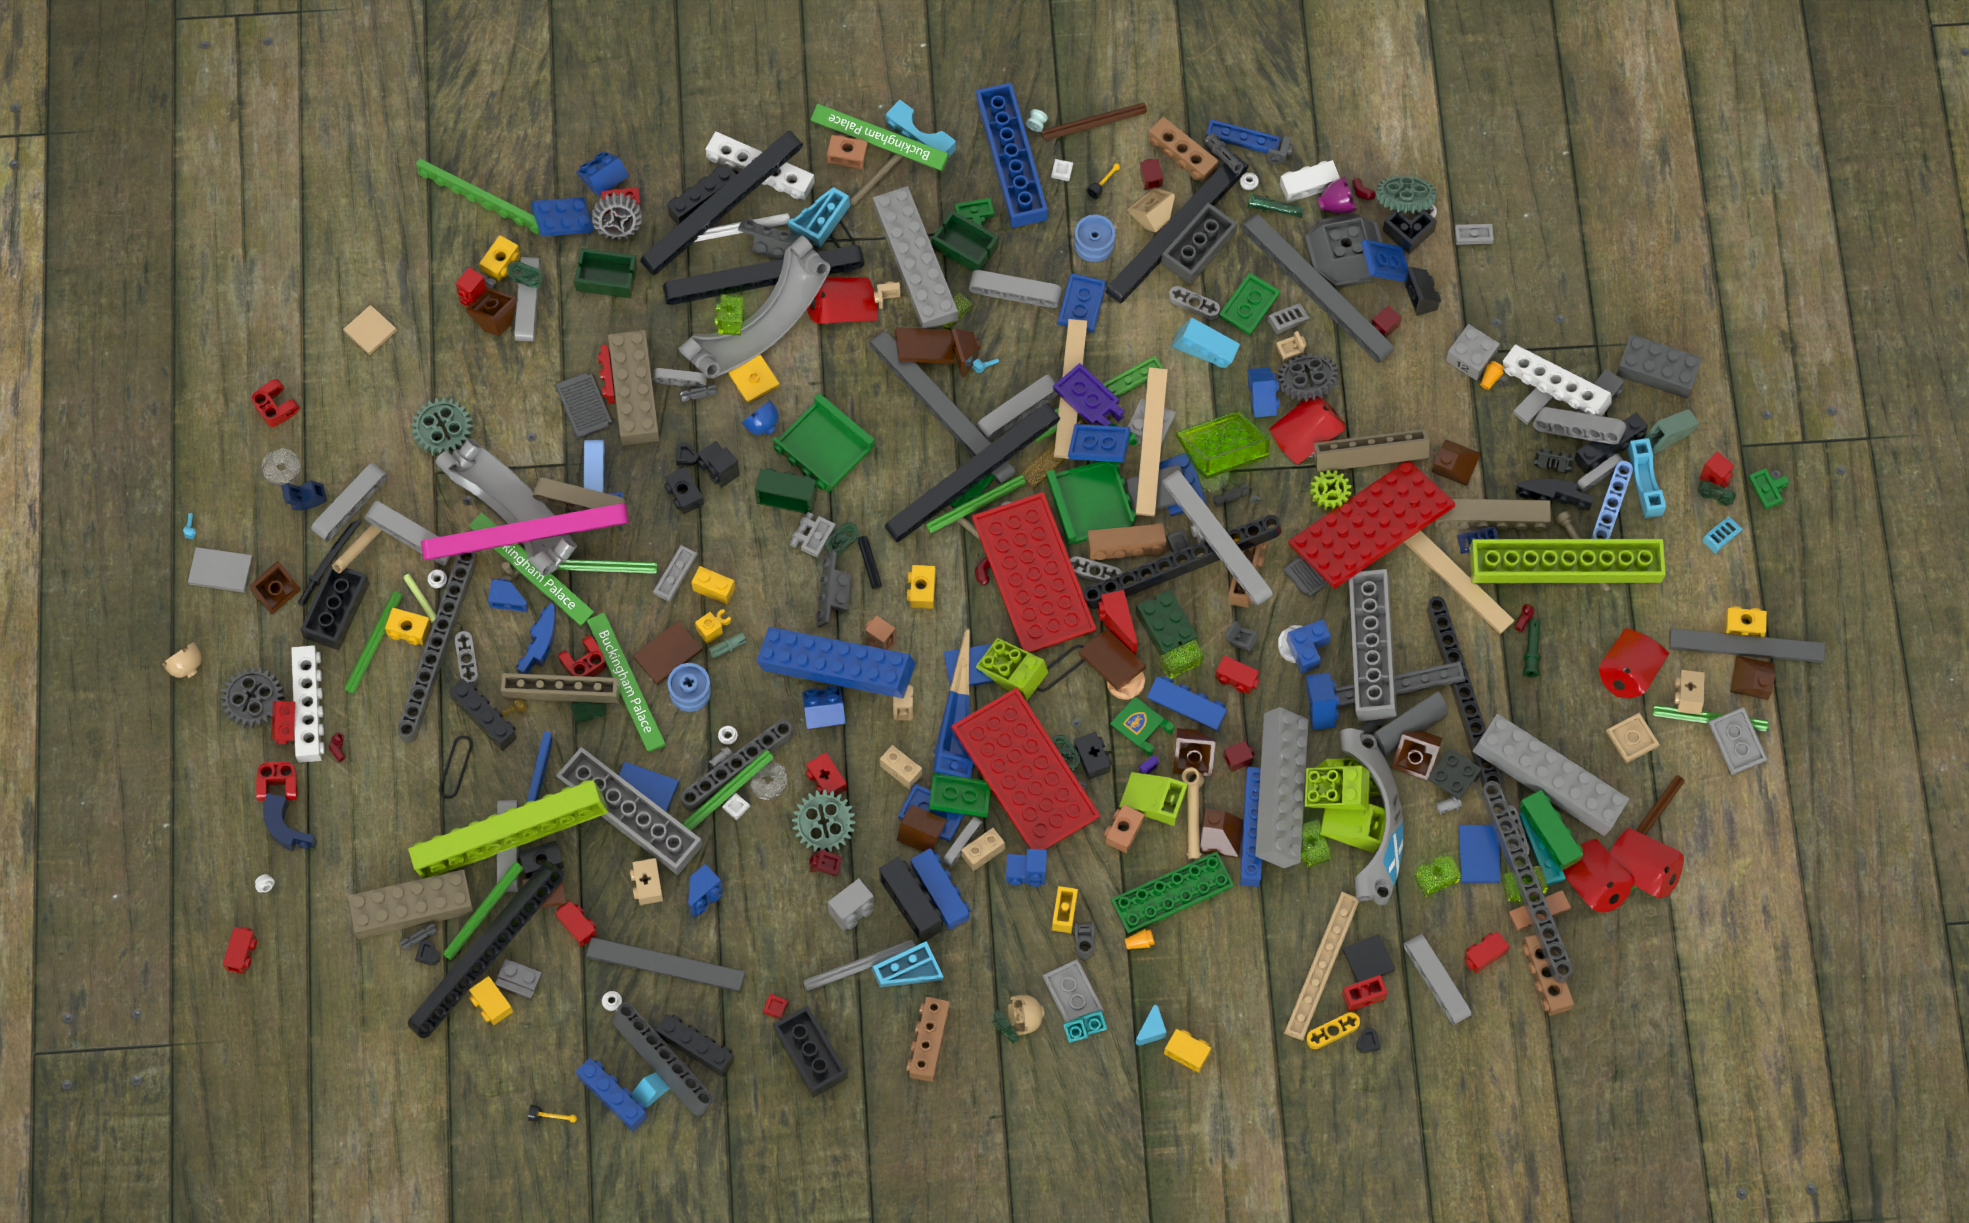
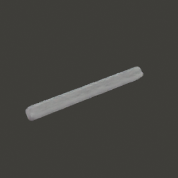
M913 940L906 941L803 981V984L807 991L873 967L915 947Z

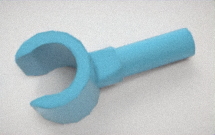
M997 358L983 363L980 359H976L973 362L972 368L977 373H981L986 367L999 363V360Z
M192 513L188 514L187 525L183 529L185 538L194 539L196 535V529L191 528Z

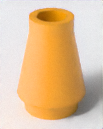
M1495 361L1487 364L1480 386L1490 390L1494 383L1503 375L1504 367Z
M1143 929L1125 938L1128 950L1151 948V945H1155L1151 929Z

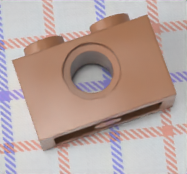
M831 135L827 152V163L864 169L868 142L860 138L851 139L843 135ZM850 149V150H852V151H850V152H845L844 150Z
M878 616L867 622L865 626L866 644L871 647L890 650L896 642L895 627Z
M1123 804L1121 810L1117 809L1114 814L1113 820L1115 821L1113 825H1109L1105 831L1106 844L1127 854L1144 821L1145 814ZM1125 825L1128 827V830L1121 831L1118 827Z

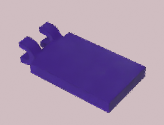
M1081 363L1053 385V390L1090 425L1097 423L1101 426H1110L1111 422L1106 419L1110 414L1118 422L1124 418L1123 414L1125 411L1117 405L1119 404V399Z

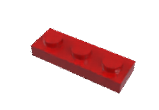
M600 345L601 352L598 353L599 364L603 363L600 376L601 381L605 380V386H602L603 398L607 397L608 404L616 402L608 345Z

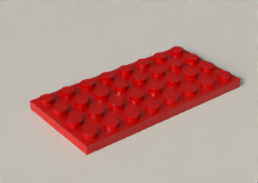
M1405 461L1350 498L1347 503H1343L1341 507H1337L1288 540V544L1332 588L1336 589L1456 506L1455 502L1411 461Z
M1044 492L972 516L974 526L1022 650L1034 653L1096 632V626Z
M1017 687L951 726L956 737L1029 849L1047 850L1100 818L1097 809Z

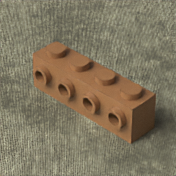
M1163 524L1088 531L1087 544L1090 560L1139 557L1166 553V536Z
M1252 532L1250 535H1257L1258 532ZM1269 541L1242 551L1257 572L1264 565L1265 557L1263 553L1264 550L1268 549ZM1233 577L1228 595L1231 605L1250 608V604L1253 601Z
M926 997L925 1003H921L919 1014H922L921 1022L917 1021L915 1029L918 1037L917 1041L913 1040L911 1052H914L913 1059L908 1060L907 1071H910V1078L929 1082L934 1081L950 1009V1001Z

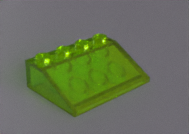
M1235 411L1176 432V437L1195 470L1205 479L1269 457L1270 438L1240 411Z

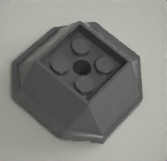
M1355 213L1318 220L1305 236V243L1312 267L1335 289L1372 282L1374 276H1370L1361 242L1371 240L1383 243L1378 223ZM1343 244H1347V245H1349L1350 247L1346 248V247H1343L1342 245H1343Z

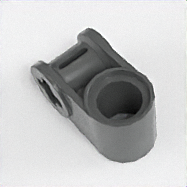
M1074 921L1076 955L1081 960H1088L1092 957L1094 951V921L1090 923ZM1088 946L1090 949L1088 951H1082L1080 947Z

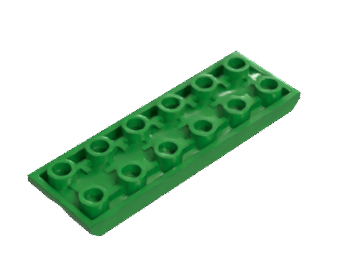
M1216 851L1116 896L1111 901L1127 933L1132 934L1234 887V884Z

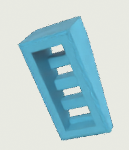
M1728 516L1703 537L1702 542L1716 554L1738 535L1742 528ZM1729 523L1735 531H1732L1726 524ZM1722 528H1724L1726 531H1728V532L1730 533V535H1727V534L1722 530ZM1719 532L1725 539H1722L1717 533ZM1712 537L1717 538L1720 543L1716 542Z

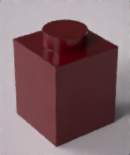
M1147 159L1140 162V175L1144 190L1162 187L1163 176L1159 160Z
M1388 305L1372 319V325L1386 338L1400 326L1402 317Z
M1246 741L1224 749L1223 757L1231 772L1252 764L1253 756H1255L1251 745L1248 746Z

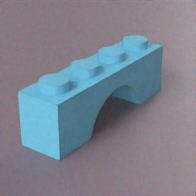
M899 100L886 113V125L891 130L899 132L901 136L949 154V157L956 150V141L945 132L940 131L934 134H926L916 129L913 124L914 110L903 101Z
M1649 438L1630 441L1627 452L1630 464L1633 467L1632 472L1644 519L1663 516L1666 504L1663 492L1656 483L1653 469V452Z

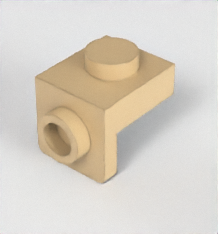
M886 282L885 284L877 285V292H874L875 303H879V309H883V299L900 297V283Z
M1298 331L1294 332L1293 337L1276 343V348L1282 361L1292 359L1294 356H1300L1302 353L1304 354L1306 347L1305 339L1299 335Z

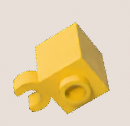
M724 609L717 613V617H714L709 612L695 622L696 631L707 645L723 634L722 625L725 626L731 622L730 617L727 619L721 618L725 614Z

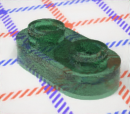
M519 261L511 262L507 267L508 277L515 282L531 288L539 287L543 282L542 272L535 267Z
M1701 481L1697 489L1703 498H1711L1724 506L1733 504L1736 498L1735 493L1731 490L1708 481Z
M853 523L843 524L827 539L826 549L828 553L832 551L836 552V555L843 553L858 539V527ZM851 532L853 535L847 536L846 534ZM838 545L839 547L834 549L832 546Z
M1061 734L1055 735L1051 739L1055 747L1057 744H1062L1063 748H1057L1071 771L1077 769L1080 765L1079 753L1066 736ZM1072 759L1074 763L1069 764L1067 760Z

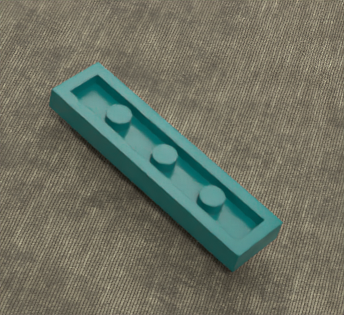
M1519 813L1521 823L1545 885L1549 886L1565 881L1563 871H1559L1523 813Z

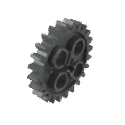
M1302 353L1300 358L1294 356L1295 360L1288 359V364L1283 363V368L1279 369L1278 383L1281 391H1285L1286 396L1291 394V399L1297 396L1298 401L1302 398H1305V401H1308L1309 398L1315 401L1316 396L1322 399L1323 393L1329 395V390L1334 391V386L1338 385L1339 372L1336 363L1332 362L1331 358L1326 359V355L1319 357V353L1315 354V356H1312L1311 353L1305 356ZM1305 367L1308 368L1309 377H1310V381H1311V383H1312V387H1309L1307 374H1306V372H1305Z
M251 667L250 672H247L246 668H244L243 674L236 671L237 677L230 676L232 682H225L227 689H222V693L225 695L220 696L223 701L221 706L225 709V715H229L230 721L235 720L237 726L242 722L244 728L250 724L253 729L256 723L261 728L263 721L269 724L268 718L272 719V702L285 699L284 695L281 694L284 692L283 687H279L281 685L280 681L276 680L274 674L270 676L269 670L263 674L261 667L257 672H255L254 667ZM248 683H254L251 688H245ZM265 691L270 692L266 697L261 696ZM244 699L241 704H235L236 700ZM255 707L260 708L256 713L251 712Z

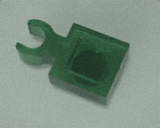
M590 702L571 704L574 722L593 720V716H606L604 703H597L595 705H591Z
M1000 1009L993 1013L994 1021H992V1024L996 1030H1001L1012 1044L1017 1042L1019 1036L1012 1029L1011 1024Z

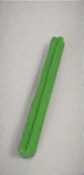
M1018 475L926 523V528L930 533H933L1024 486L1026 480L1023 475Z
M567 559L566 562H562L557 570L657 573L658 564L657 562Z
M397 591L392 592L344 687L345 691L351 694L355 693L386 631L385 626L392 608L397 609L403 598L401 593Z
M1654 705L1653 707L1654 716L1707 723L1725 715L1701 711V714L1698 715L1677 712V707ZM1749 718L1754 730L1767 731L1768 720Z
M768 750L762 752L688 817L682 825L690 831L694 829L773 759V755Z
M514 862L443 952L446 958L452 960L517 878L523 870L519 863Z

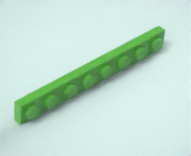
M420 158L417 161V171L423 178H430L439 186H446L453 193H460L469 201H476L485 209H492L501 217H508L517 225L525 226L531 232L540 234L534 215Z

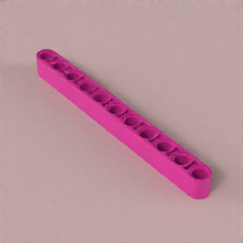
M626 503L426 539L420 541L423 559L432 560L629 523Z

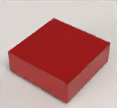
M769 994L763 1014L782 1020L789 1001Z

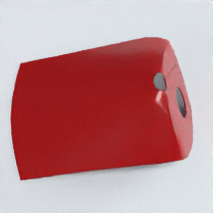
M826 277L814 298L816 301L815 309H811V304L807 308V314L817 324L877 321V303H875L874 289L868 277ZM821 292L825 293L824 298H821Z
M1316 396L1315 401L1312 398H1309L1308 401L1303 400L1270 427L1269 430L1280 449L1298 465L1314 453V443L1330 441L1347 427L1337 411L1324 398L1321 399L1319 396ZM1324 405L1328 408V411L1324 410Z
M1625 628L1600 664L1599 674L1602 683L1616 697L1634 698L1641 696L1650 687L1669 652L1652 638ZM1628 668L1630 673H1625L1623 669ZM1614 681H1622L1625 684V688L1623 690L1616 689L1613 684Z
M1631 828L1623 832L1609 852L1630 873L1634 880L1633 885L1654 897L1664 898L1668 896L1679 882L1683 869L1684 855L1677 849ZM1668 866L1669 871L1665 873L1664 869ZM1673 874H1676L1674 883L1670 885V878Z
M1593 839L1580 845L1583 849L1581 860L1564 869L1563 873L1568 882L1594 911L1605 913L1621 906L1629 896L1634 880L1630 873L1597 839ZM1613 882V886L1608 888L1607 884ZM1619 894L1618 901L1610 904L1611 896Z

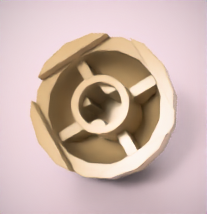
M193 642L186 649L180 650L171 656L162 665L174 677L182 678L187 676L191 678L198 673L197 668L201 665L202 655L197 645Z
M1029 995L1011 997L1010 1000L1013 1001L1012 1004H1008V1016L1011 1026L1015 1025L1018 1030L1014 1032L1017 1035H1025L1037 1030L1044 1017V1009L1040 1003Z

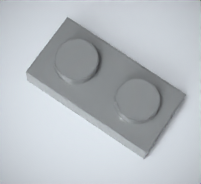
M1492 224L1455 225L1456 245L1493 244Z

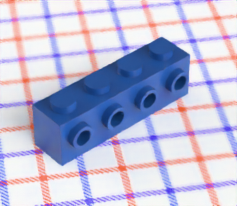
M1166 676L1162 678L1156 677L1147 696L1149 700L1219 732L1228 713L1225 704L1217 700L1213 703L1207 700L1208 696L1197 692L1196 695L1190 692L1191 688L1180 684V686L1172 684L1174 680Z
M930 848L910 859V866L930 896L933 905L940 911L948 930H951L968 921L971 910L967 902H962L960 899L961 893L956 885L953 886L950 882L951 876L948 870H943L940 863L942 861L937 852L933 853Z
M589 1058L575 1071L577 1078L634 1132L647 1119L646 1108L641 1102H635L631 1098L632 1094L625 1087L621 1089L617 1085L618 1080L611 1073L607 1075L603 1071L605 1069L598 1060L594 1062Z

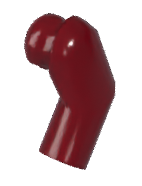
M1360 178L1352 181L1358 198L1364 200H1373L1375 198V191L1363 187Z
M987 557L983 558L974 571L976 580L981 585H986L990 580L986 572L990 566Z
M1524 604L1521 608L1522 612L1514 626V629L1519 632H1523L1527 622L1534 615V607L1530 604Z
M340 732L332 736L329 744V750L338 762H342L346 758L341 750L344 735Z

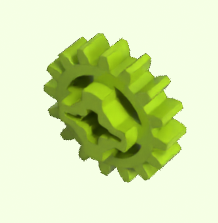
M1327 470L1325 475L1321 471L1319 477L1315 476L1314 482H1311L1310 488L1312 489L1310 490V495H1314L1312 501H1318V507L1324 505V510L1331 507L1333 511L1335 506L1341 507L1342 503H1347V498L1351 496V492H1349L1351 491V485H1347L1349 479H1343V473L1337 475V470L1333 474L1330 473V470Z

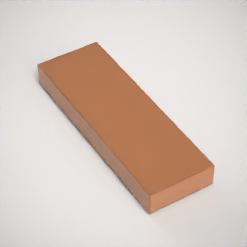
M1563 890L1545 897L1552 917L1571 908ZM1525 906L1508 913L1516 931L1532 925ZM1542 914L1536 915L1537 919L1545 920Z

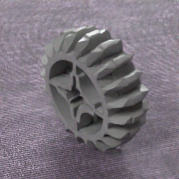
M622 192L619 196L613 193L612 197L606 194L605 199L600 198L599 203H595V209L592 210L594 228L598 229L599 235L604 233L605 239L611 236L612 241L615 237H618L619 241L623 236L628 239V234L634 236L635 230H638L639 225L642 223V212L639 204H636L635 199L630 200L629 195L623 197ZM610 209V212L607 213L606 216L602 217L603 214ZM628 217H631V219L626 224H624V221L628 220Z

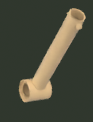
M371 525L332 565L333 569L341 573L382 530Z
M1187 768L1182 774L1184 783L1188 784L1189 845L1188 853L1186 854L1188 860L1195 861L1200 859L1202 854L1199 845V788L1204 783V777L1195 768ZM1196 774V775H1197L1196 780L1193 781V782H1190V781H1189L1190 777H1191L1192 775Z

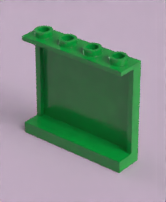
M820 393L814 397V404L778 439L773 438L774 450L779 455L783 454L792 466H797L801 469V473L804 476H810L815 479L816 486L828 493L875 447L874 438Z
M1099 461L1055 473L1054 469L1046 471V480L1068 546L1087 541L1088 531L1134 526V521L1137 519L1134 509H1130V496L1124 491L1125 482L1123 476H1119L1118 470L1120 468L1118 462L1111 466L1106 461Z

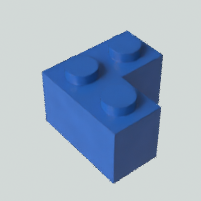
M1270 367L1247 369L1248 388L1251 392L1254 417L1277 415L1280 403L1279 397H1276L1279 385L1275 373L1271 372Z
M1323 619L1292 630L1287 634V644L1301 674L1319 668L1321 659L1316 649L1328 645L1331 635Z
M1330 673L1306 675V690L1310 702L1309 717L1312 729L1336 727V719H1339L1338 708H1336V705H1339L1338 693H1334L1336 692L1335 681H1331Z
M1027 849V855L1007 854L1006 883L1014 886H1019L1023 883L1033 887H1039L1041 884L1045 885L1047 850Z

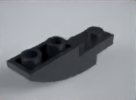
M1532 479L1518 482L1515 491L1522 498L1550 501V505L1553 499H1556L1562 504H1571L1580 510L1589 511L1594 496L1576 491L1578 484L1558 479Z

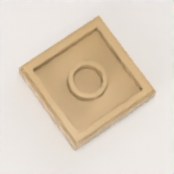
M371 305L343 329L368 355H371L397 331Z
M1640 712L1606 730V734L1625 764L1656 749L1660 745Z

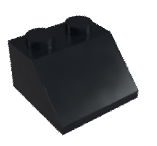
M1407 268L1404 285L1416 316L1438 310L1441 297L1439 292H1435L1433 277L1429 276L1425 269Z

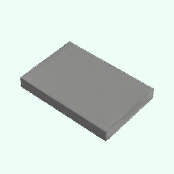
M196 547L188 584L245 593L253 556Z
M1744 707L1707 722L1731 776L1768 760Z
M1078 959L1042 975L1065 1023L1099 1009H1102V1012H1104Z

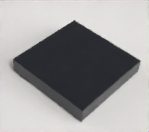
M1379 934L1345 947L1342 950L1357 983L1395 971V967Z

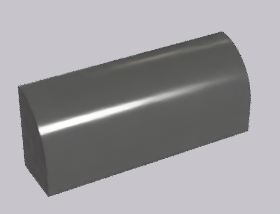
M1439 691L1375 732L1374 737L1384 757L1398 749L1403 733L1424 732L1447 717L1448 708Z

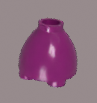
M1345 176L1329 184L1322 195L1317 198L1322 211L1326 210L1335 214H1348L1357 211Z

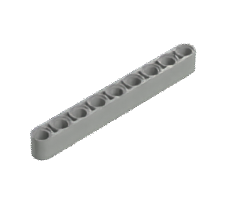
M1177 470L1163 479L1162 482L1167 491L1253 603L1258 606L1272 597L1273 593L1182 473Z

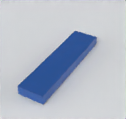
M1210 119L1206 132V137L1209 134H1216L1219 136L1220 141L1267 154L1269 149L1278 151L1281 137Z
M544 731L527 802L538 801L553 743L551 732Z

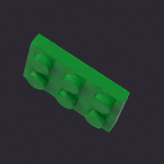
M1249 272L1220 312L1219 318L1251 336L1279 297L1281 291Z
M933 773L929 809L987 818L990 788L986 781Z

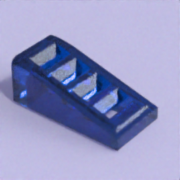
M1496 526L1457 535L1460 553H1470L1469 547L1473 540L1472 538L1480 539V537H1483L1484 539H1489L1488 536H1491L1492 539H1499ZM1464 539H1468L1469 547H1466Z

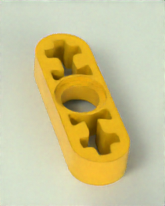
M1346 1013L1311 1030L1307 1035L1306 1043L1311 1049H1319L1356 1031L1360 1024V1018L1355 1013ZM1348 1018H1350L1351 1021L1355 1020L1353 1027L1350 1024L1344 1026L1345 1031H1343L1341 1025L1346 1024ZM1330 1026L1338 1028L1339 1033L1336 1036L1328 1033L1327 1029ZM1322 1030L1324 1031L1325 1036L1319 1039L1318 1044L1315 1041L1311 1042L1313 1035L1319 1037L1322 1035Z

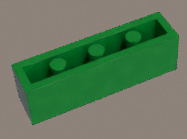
M1540 790L1521 800L1519 808L1561 872L1581 860L1583 849L1572 838L1573 835L1569 827H1565L1560 813L1552 807L1549 796Z

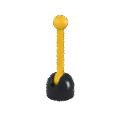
M1118 163L1113 165V169L1100 183H1093L1086 189L1090 197L1098 199L1103 191L1102 185L1115 171L1120 169Z
M530 1105L528 1121H539L542 1117L565 1119L572 1123L577 1120L576 1115L566 1116L543 1113L542 1109L536 1105Z

